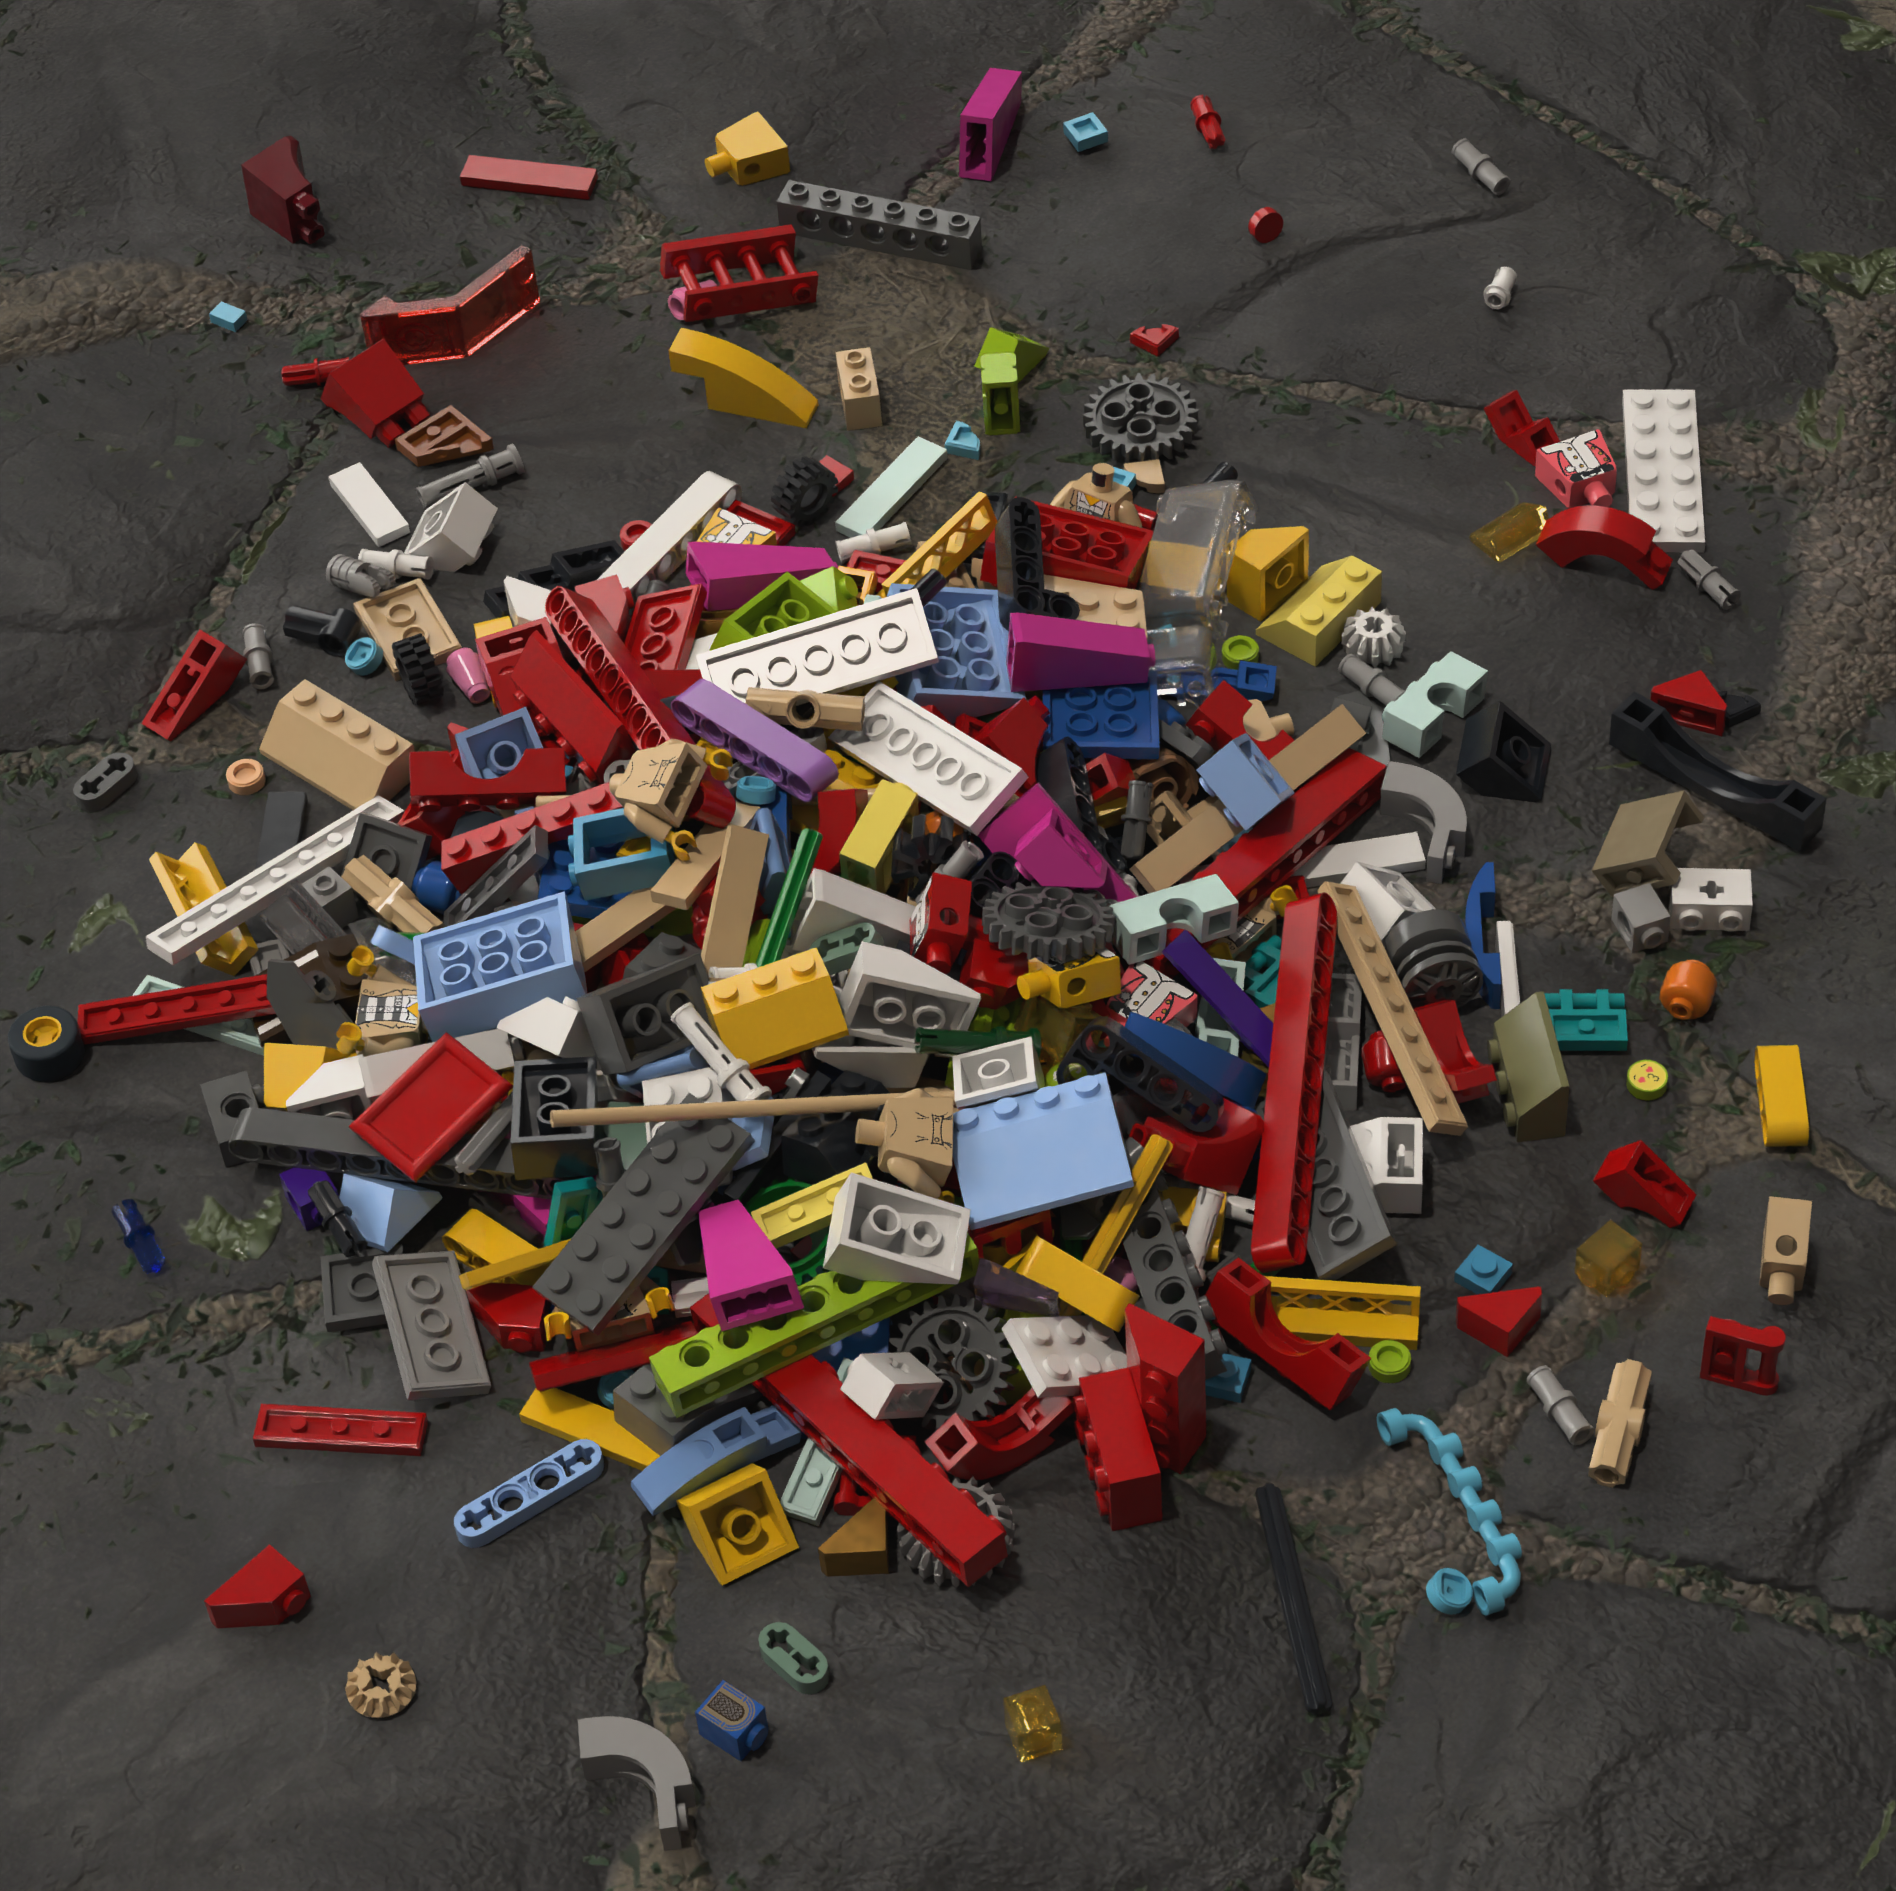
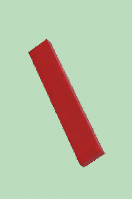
M267 974L80 1004L78 1005L77 1023L83 1043L86 1045L276 1013L267 998Z

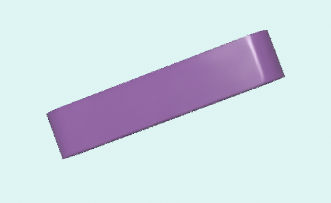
M699 679L671 702L672 713L684 727L717 748L727 750L733 758L763 777L771 779L777 786L803 802H810L818 795L817 792H822L838 779V769L829 756L706 679Z

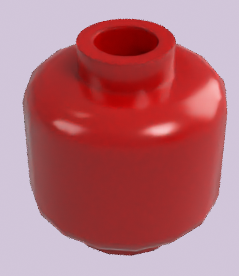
M1382 1030L1371 1034L1369 1041L1361 1049L1367 1081L1374 1086L1382 1087L1385 1092H1396L1404 1089L1407 1086L1406 1081Z

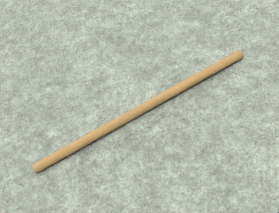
M954 1090L927 1091L933 1097L953 1098V1107H957ZM903 1093L551 1110L550 1123L551 1127L877 1111L880 1105L886 1103V1100Z

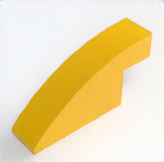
M681 327L668 350L671 372L704 378L708 409L807 429L818 407V399L791 376L756 354L726 340Z

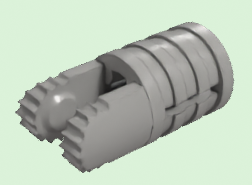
M342 554L335 555L329 561L326 569V579L330 585L373 598L379 595L381 588L387 590L396 583L395 575L389 570Z

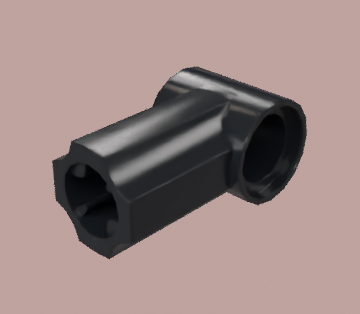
M290 606L285 614L283 625L285 636L317 643L323 651L335 657H342L346 654L348 648L362 629L361 619L354 612L345 608L335 609L332 614L300 606Z

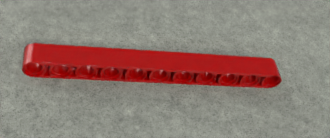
M562 586L552 589L545 602L546 616L617 718L623 723L626 731L638 748L642 750L657 747L670 739H678L696 745L682 724L675 718L672 710L660 701V699H663L595 602L591 598ZM707 766L685 815L713 827L724 828L734 817L736 801L725 784L712 777L710 766Z
M1326 892L1288 902L1285 907L1263 1120L1264 1131L1261 1140L1251 1239L1252 1260L1261 1273L1301 1265L1306 1258L1337 929L1336 906L1331 896Z

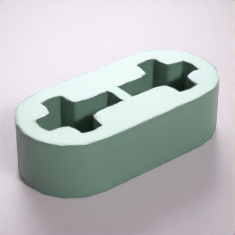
M863 922L819 937L812 943L809 950L817 948L829 975L852 967L862 941L884 946V938L871 923Z
M775 1622L763 1628L758 1638L761 1658L770 1668L802 1694H815L826 1687L829 1681L827 1659L822 1652L787 1623ZM775 1640L781 1644L786 1641L789 1654L779 1646L772 1649L771 1642ZM799 1662L808 1670L816 1667L817 1674L812 1676L806 1673L802 1676Z

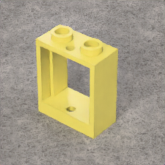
M884 779L880 781L839 853L842 878L886 894L893 881L891 877L893 839L900 827L903 828L904 832L912 833V819L914 816L919 815L918 793L913 792L909 786L903 783H891Z

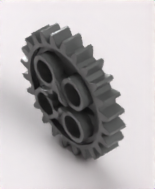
M1137 373L1135 380H1130L1126 375H1123L1122 383H1117L1115 380L1110 379L1109 389L1104 386H1098V395L1090 394L1089 403L1084 404L1083 428L1085 429L1086 439H1091L1092 448L1100 446V455L1103 456L1112 452V461L1118 460L1121 456L1125 457L1126 463H1131L1134 458L1138 459L1139 462L1146 461V458L1156 460L1162 454L1172 459V450L1183 452L1184 443L1191 444L1192 434H1197L1198 409H1196V400L1190 399L1189 390L1181 391V383L1178 382L1169 386V377H1165L1158 382L1156 381L1155 374H1151L1148 380L1142 378L1141 373Z
M1035 880L1031 881V886L1026 887L1018 882L1016 883L1015 890L1004 886L1002 887V893L993 892L992 899H986L985 907H983V933L989 934V941L999 942V949L1011 947L1012 955L1025 952L1027 953V959L1030 960L1036 955L1042 956L1045 962H1048L1051 956H1056L1060 961L1065 962L1067 955H1071L1079 960L1081 959L1082 952L1093 956L1095 955V948L1104 950L1106 942H1111L1112 934H1114L1115 916L1113 915V908L1107 907L1106 899L1097 900L1096 892L1084 894V888L1081 887L1072 890L1069 887L1040 886Z
M955 1294L952 1302L950 1298L940 1295L937 1306L927 1300L923 1301L924 1314L910 1310L909 1314L913 1323L910 1326L898 1323L897 1326L904 1335L902 1339L890 1338L889 1342L898 1348L897 1353L910 1352L919 1361L928 1352L930 1361L927 1368L944 1383L925 1416L908 1419L917 1423L922 1420L921 1427L932 1431L935 1427L938 1429L955 1412L971 1421H981V1414L988 1418L995 1417L991 1406L994 1403L1002 1406L1007 1405V1402L1001 1396L1002 1390H1015V1387L1006 1380L1008 1375L1019 1373V1369L1009 1365V1360L1016 1358L1012 1349L1007 1348L1009 1342L1002 1332V1327L1007 1321L1000 1317L994 1318L996 1313L994 1308L987 1305L982 1308V1302L971 1298L967 1303V1298ZM960 1325V1338L952 1344L951 1333L956 1326ZM933 1335L937 1344L940 1346L939 1348L941 1349V1351L937 1349L931 1342V1337ZM944 1353L947 1354V1355H950V1356L954 1357V1358L952 1359V1361H950V1360L944 1355ZM983 1357L985 1360L984 1370L980 1375L976 1376L974 1373L975 1364ZM952 1367H954L955 1370L959 1372V1374L951 1372L950 1370L952 1369ZM964 1379L968 1380L973 1387L971 1394ZM952 1384V1398L944 1404V1390Z

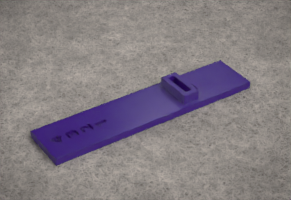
M1185 929L1162 951V954L1241 1037L1240 1041L1247 1049H1252L1269 1067L1273 1022Z

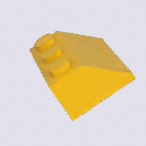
M817 948L701 987L708 1020L713 1031L737 1059L742 1058L750 1064V1069L849 1035L830 975Z

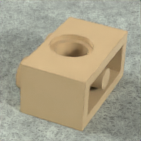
M870 347L835 352L838 383L847 431L882 426L880 395Z

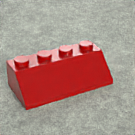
M538 630L534 631L530 635L511 675V679L517 689L513 696L521 708L526 707L528 711L533 710L537 715L534 717L536 723L547 736L553 733L558 738L555 742L558 748H564V755L567 759H571L574 756L579 761L577 767L589 783L596 780L599 785L605 783L604 773L607 767L614 761L631 760L636 750L623 723Z
M1129 1303L1125 1308L1127 1367H1129L1159 1468H1169L1181 1474L1206 1438L1205 1339Z

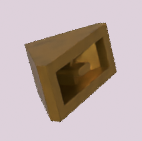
M874 1498L818 1548L821 1572L827 1577L889 1574L887 1511Z

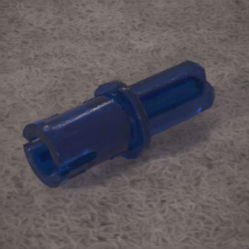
M133 1199L121 1201L128 1213L127 1215L125 1212H122L117 1203L112 1208L111 1213L124 1234L123 1242L125 1246L132 1249L144 1272L147 1274L159 1272L162 1270L166 1260L154 1239V1228L146 1224Z

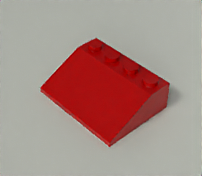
M1032 501L1040 512L1044 575L1135 590L1147 559L1149 541L1154 540L1155 531ZM994 528L985 543L980 581L991 583L992 586L997 588Z

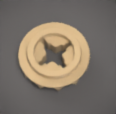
M375 1652L371 1659L366 1661L359 1659L358 1665L353 1672H348V1681L345 1688L347 1699L353 1709L364 1716L383 1718L394 1715L403 1710L412 1700L416 1691L415 1674L409 1662L399 1659L394 1652L390 1656H382ZM371 1677H379L381 1680L387 1678L390 1693L379 1686L374 1687Z

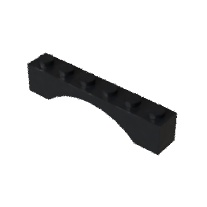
M1635 691L1612 712L1609 745L1785 844L1801 851L1822 830L1827 798L1795 780L1777 781L1762 779L1725 764L1697 744L1676 723L1666 708Z

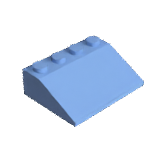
M891 583L887 597L909 591L914 585ZM943 587L923 607L939 663L896 675L895 678L899 682L896 685L897 692L919 706L934 705L951 724L955 723L956 718L962 713L975 718L1008 709L1022 698L1026 699L1024 691L1011 692L1006 667L1009 631L1000 623L998 590Z
M565 891L413 937L418 1011L432 1042H436L446 1032L455 1038L497 1029L496 1027L501 1019L546 997L563 1003L565 996L577 1001L576 998L587 994L584 968Z
M1106 1072L1093 1076H1083L1071 1082L1052 1087H1043L1034 1092L1002 1098L997 1102L974 1108H965L953 1113V1160L964 1206L971 1209L969 1218L971 1230L1134 1187L1118 1113Z

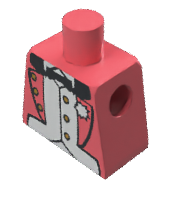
M1599 429L1537 449L1535 476L1567 508L1582 506L1588 503L1591 506L1610 507L1613 502L1612 495L1615 493L1617 469Z
M1141 961L1129 965L1121 978V993L1111 996L1106 1007L1110 1018L1124 1027L1130 1012H1134L1183 1031L1197 1018L1198 995ZM1108 1036L1104 1039L1106 1047L1110 1045Z

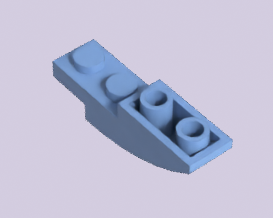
M775 1405L750 1414L743 1407L701 1428L666 1451L631 1481V1487L652 1516L677 1506L676 1500L727 1476L728 1473L800 1443L801 1430Z

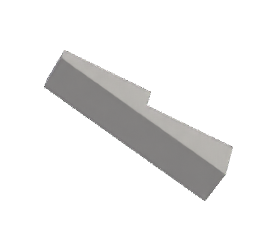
M1332 973L1324 1069L1331 1077L1343 1110L1356 1111L1362 986L1356 974Z

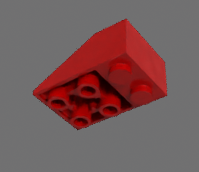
M547 617L475 639L482 672L501 716L521 709V706L513 696L517 689L511 679V675L530 635L534 631L538 630L563 658ZM532 709L529 710V715L538 736H546L534 719L537 715Z

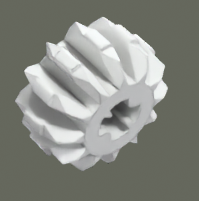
M1373 606L1369 612L1357 609L1354 617H1347L1344 624V632L1342 633L1343 649L1346 650L1347 655L1350 653L1355 654L1366 664H1372L1374 669L1378 663L1390 666L1393 658H1400L1406 633L1404 626L1401 625L1399 615L1390 616L1387 608L1381 612L1375 611Z

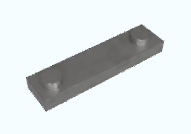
M534 825L444 911L445 927L492 913L537 870L543 869L550 856L548 831Z

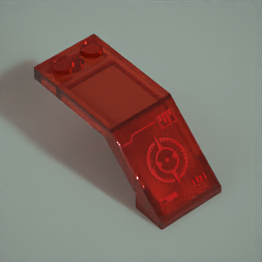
M520 245L451 297L397 303L387 296H383L360 313L367 349L384 338L403 365L469 357L540 302L532 250L524 245Z

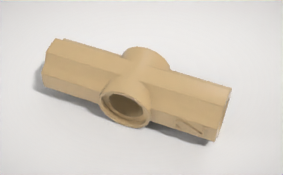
M749 687L747 690L745 704L777 724L793 725L801 729L818 727L854 731L863 730L865 697L817 693L812 690L790 691ZM805 699L813 704L815 713L812 718L806 719L798 715L796 711L798 700Z
M362 855L359 858H353L345 866V871L341 878L352 887L353 892L367 903V906L375 916L389 928L395 927L400 932L427 933L445 927L442 921L419 903L417 896L396 877L391 879L366 856Z
M1627 1359L1625 1362L1616 1363L1611 1384L1609 1385L1607 1400H1602L1595 1430V1437L1597 1439L1588 1476L1595 1479L1599 1485L1613 1488L1615 1485L1625 1484L1634 1446L1638 1447L1646 1413L1644 1405L1652 1376V1371L1647 1369L1642 1362Z

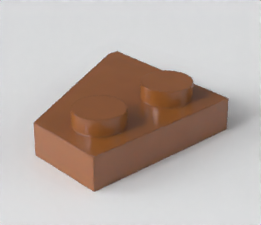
M449 405L395 439L397 450L418 467L488 452L494 449L492 438L452 405Z

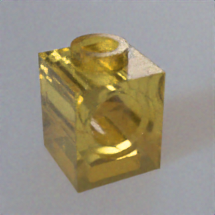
M1046 1685L1003 1698L1005 1726L1020 1763L1062 1749L1061 1721Z

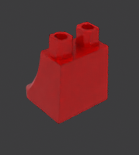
M384 338L330 372L321 395V400L326 406L335 409L347 417L370 439L377 436L388 448L395 445V439L405 433L397 422L404 418L411 428H414L430 418L429 412L421 402L424 396L423 391Z
M1037 696L1032 697L1028 701L1022 698L984 725L972 737L1022 768L1029 778L1014 793L1019 797L1037 784V753L1041 739L1048 728L1044 719L1049 715V709Z
M1222 1097L1224 1100V1111L1211 1130L1195 1132L1170 1115L1161 1117L1149 1116L1144 1124L1136 1122L1133 1125L1129 1137L1135 1139L1145 1148L1151 1135L1157 1134L1173 1144V1149L1162 1167L1163 1170L1182 1180L1237 1195L1264 1131L1263 1119L1259 1114ZM1202 1103L1197 1113L1204 1116L1210 1107Z

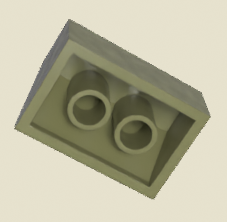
M1544 991L1535 992L1494 1022L1493 1039L1487 1040L1490 1064L1496 1063L1498 1071L1495 1072L1498 1095H1505L1507 1102L1503 1104L1506 1127H1513L1517 1143L1563 1137L1566 1133L1569 1083Z

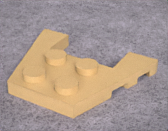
M1044 575V589L1067 594L1077 602L1080 612L1076 620L1145 629L1148 642L1142 591Z

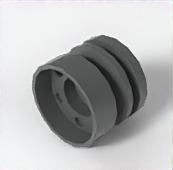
M1431 909L1417 912L1395 925L1385 939V950L1413 1008L1442 1000H1455L1457 1008L1473 999L1483 985V972L1478 964L1477 956L1471 948V941L1466 927L1459 915L1451 911Z

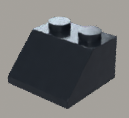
M1498 701L1466 719L1456 775L1481 796L1536 803L1542 799L1551 743L1504 703Z

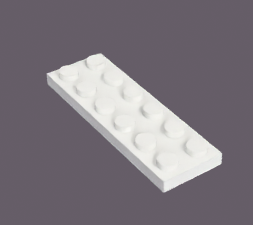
M1623 390L1622 406L1628 513L1643 520L1656 530L1652 541L1664 552L1683 553L1692 549L1697 553H1704L1705 531L1695 390Z
M917 588L696 655L703 679L712 682L744 703L746 702L749 687L790 691L812 690L817 693L837 694L939 663ZM805 699L798 700L796 706L808 703L809 701Z
M880 681L865 696L863 730L835 729L828 737L835 747L892 783L899 782L909 786L913 792L918 793L920 801L942 815L952 818L955 823L976 836L1029 778L1023 769Z

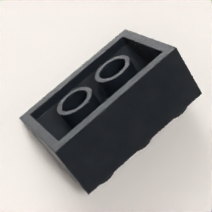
M845 1070L820 1097L887 1094L890 1092L878 1080ZM877 1111L802 1114L781 1135L783 1175L814 1185L858 1166L864 1153L861 1150L859 1152L854 1150L858 1119L873 1120ZM880 1169L871 1172L873 1179L881 1172Z

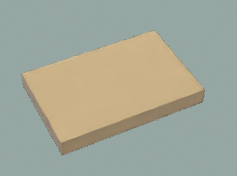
M421 578L381 592L374 598L368 597L353 603L355 612L361 619L362 625L369 637L382 648L383 661L395 681L401 680L392 652V643L421 633L430 647V652L434 656L436 666L445 663L451 653L462 648Z

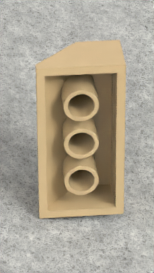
M306 679L279 700L259 748L260 754L352 810L378 795L390 801L410 783L409 752H415L411 742Z

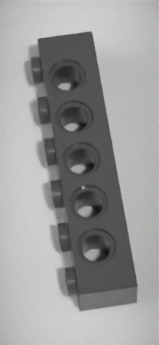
M788 180L777 200L779 226L792 224L796 236L968 270H972L982 250L981 217L792 180Z
M1160 1171L1122 1242L1147 1312L1205 1339V1380L1227 1371L1222 1354L1227 1353L1228 1349L1218 1328L1212 1330L1209 1321L1216 1319L1208 1297L1206 1295L1200 1297L1197 1288L1204 1286V1283L1195 1263L1188 1264L1186 1255L1191 1254L1192 1251L1183 1230L1176 1231L1174 1223L1180 1221L1172 1199L1168 1198L1165 1200L1162 1191L1169 1188L1162 1171Z

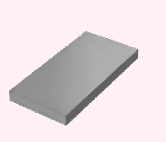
M455 1251L375 1256L372 1267L407 1400L488 1394L491 1382L466 1291L462 1288L458 1276L461 1273Z

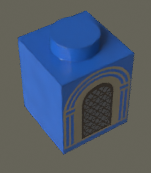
M724 1680L721 1681L695 1711L699 1735L739 1761H742L751 1750H757L767 1737L769 1729L765 1707Z

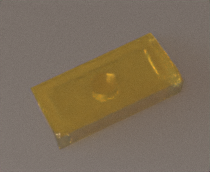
M1522 502L1471 533L1469 536L1470 541L1493 560L1502 562L1538 540L1546 520L1549 519L1546 507Z

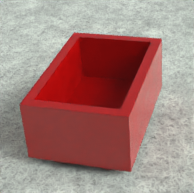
M1129 1367L1079 1378V1396L1073 1397L1077 1417L1074 1425L1078 1443L1080 1446L1085 1445L1087 1451L1084 1459L1089 1480H1095L1098 1489L1095 1491V1500L1100 1517L1108 1516L1112 1531L1162 1521L1161 1472Z

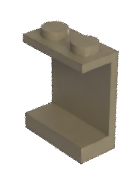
M1684 790L1620 804L1592 868V872L1611 897H1614L1616 893L1650 883L1653 889L1675 885L1680 876V871L1665 853L1669 839L1675 828L1702 823L1704 816Z

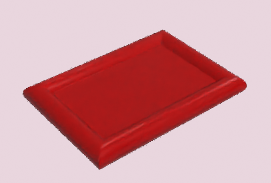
M446 1032L352 1122L349 1128L416 1183L513 1088V1085Z

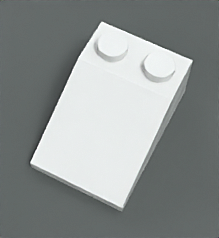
M862 941L838 1002L849 1035L915 1049V1046H920V1044H914L915 1033L918 1027H923L924 1029L968 1031L981 1000V994L902 950ZM939 1054L948 1057L955 1056L950 1054Z
M851 1172L835 1196L823 1268L866 1281L958 1284L961 1278L971 1209Z

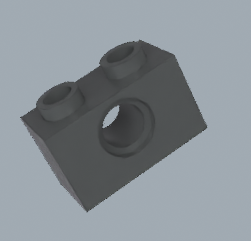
M246 1070L200 1084L226 1168L247 1162L235 1157L228 1149V1144L240 1112L245 1108L265 1107L259 1083L251 1086Z

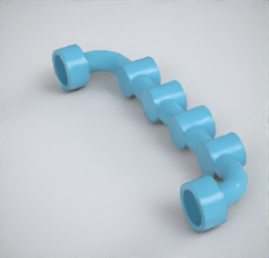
M1397 1408L1378 1413L1377 1427L1386 1445L1390 1446L1406 1441L1407 1431H1417L1425 1437L1432 1460L1435 1464H1440L1447 1475L1448 1486L1452 1495L1455 1498H1460L1467 1510V1518L1471 1528L1475 1532L1479 1531L1486 1543V1550L1490 1561L1494 1566H1499L1503 1573V1580L1499 1583L1493 1576L1473 1583L1472 1590L1476 1605L1485 1616L1503 1610L1505 1606L1504 1600L1512 1596L1520 1586L1521 1572L1516 1559L1522 1557L1521 1545L1515 1534L1510 1533L1501 1536L1496 1525L1502 1523V1514L1497 1502L1494 1499L1485 1502L1480 1500L1476 1492L1482 1490V1479L1477 1468L1470 1466L1462 1469L1457 1458L1463 1456V1447L1458 1435L1453 1432L1443 1436L1436 1424L1423 1415H1402Z

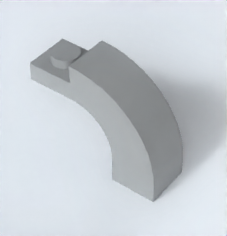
M1388 761L1381 787L1380 815L1412 820L1422 825L1430 833L1432 840L1427 856L1426 881L1442 884L1445 869L1452 870L1455 856H1465L1467 816L1463 802L1457 792L1436 774L1414 765Z
M616 1716L577 1719L580 1759L585 1780L626 1777L646 1785L657 1798L659 1830L664 1851L682 1849L680 1831L689 1830L687 1807L696 1806L687 1763L677 1746L659 1730L634 1719Z

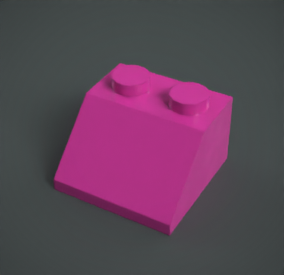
M1054 808L1018 839L1014 858L1017 860L1015 866L1028 881L1031 882L1035 879L1041 886L1100 888L1105 883L1108 864Z

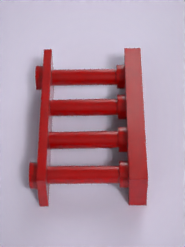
M792 224L663 243L661 247L660 272L663 278L681 277L687 289L685 291L683 315L685 322L816 302L819 277L817 271L799 273L793 262L796 232ZM778 262L785 276L767 278L760 265ZM746 267L752 281L734 283L728 270ZM713 272L720 286L701 288L695 275Z

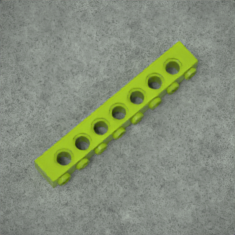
M968 1233L959 1283L982 1273L977 1246ZM834 1271L821 1273L811 1281L798 1286L804 1304L803 1309L721 1331L719 1324L707 1327L698 1334L675 1345L667 1346L660 1352L650 1356L649 1360L655 1382L674 1415L678 1418L957 1284L866 1281Z

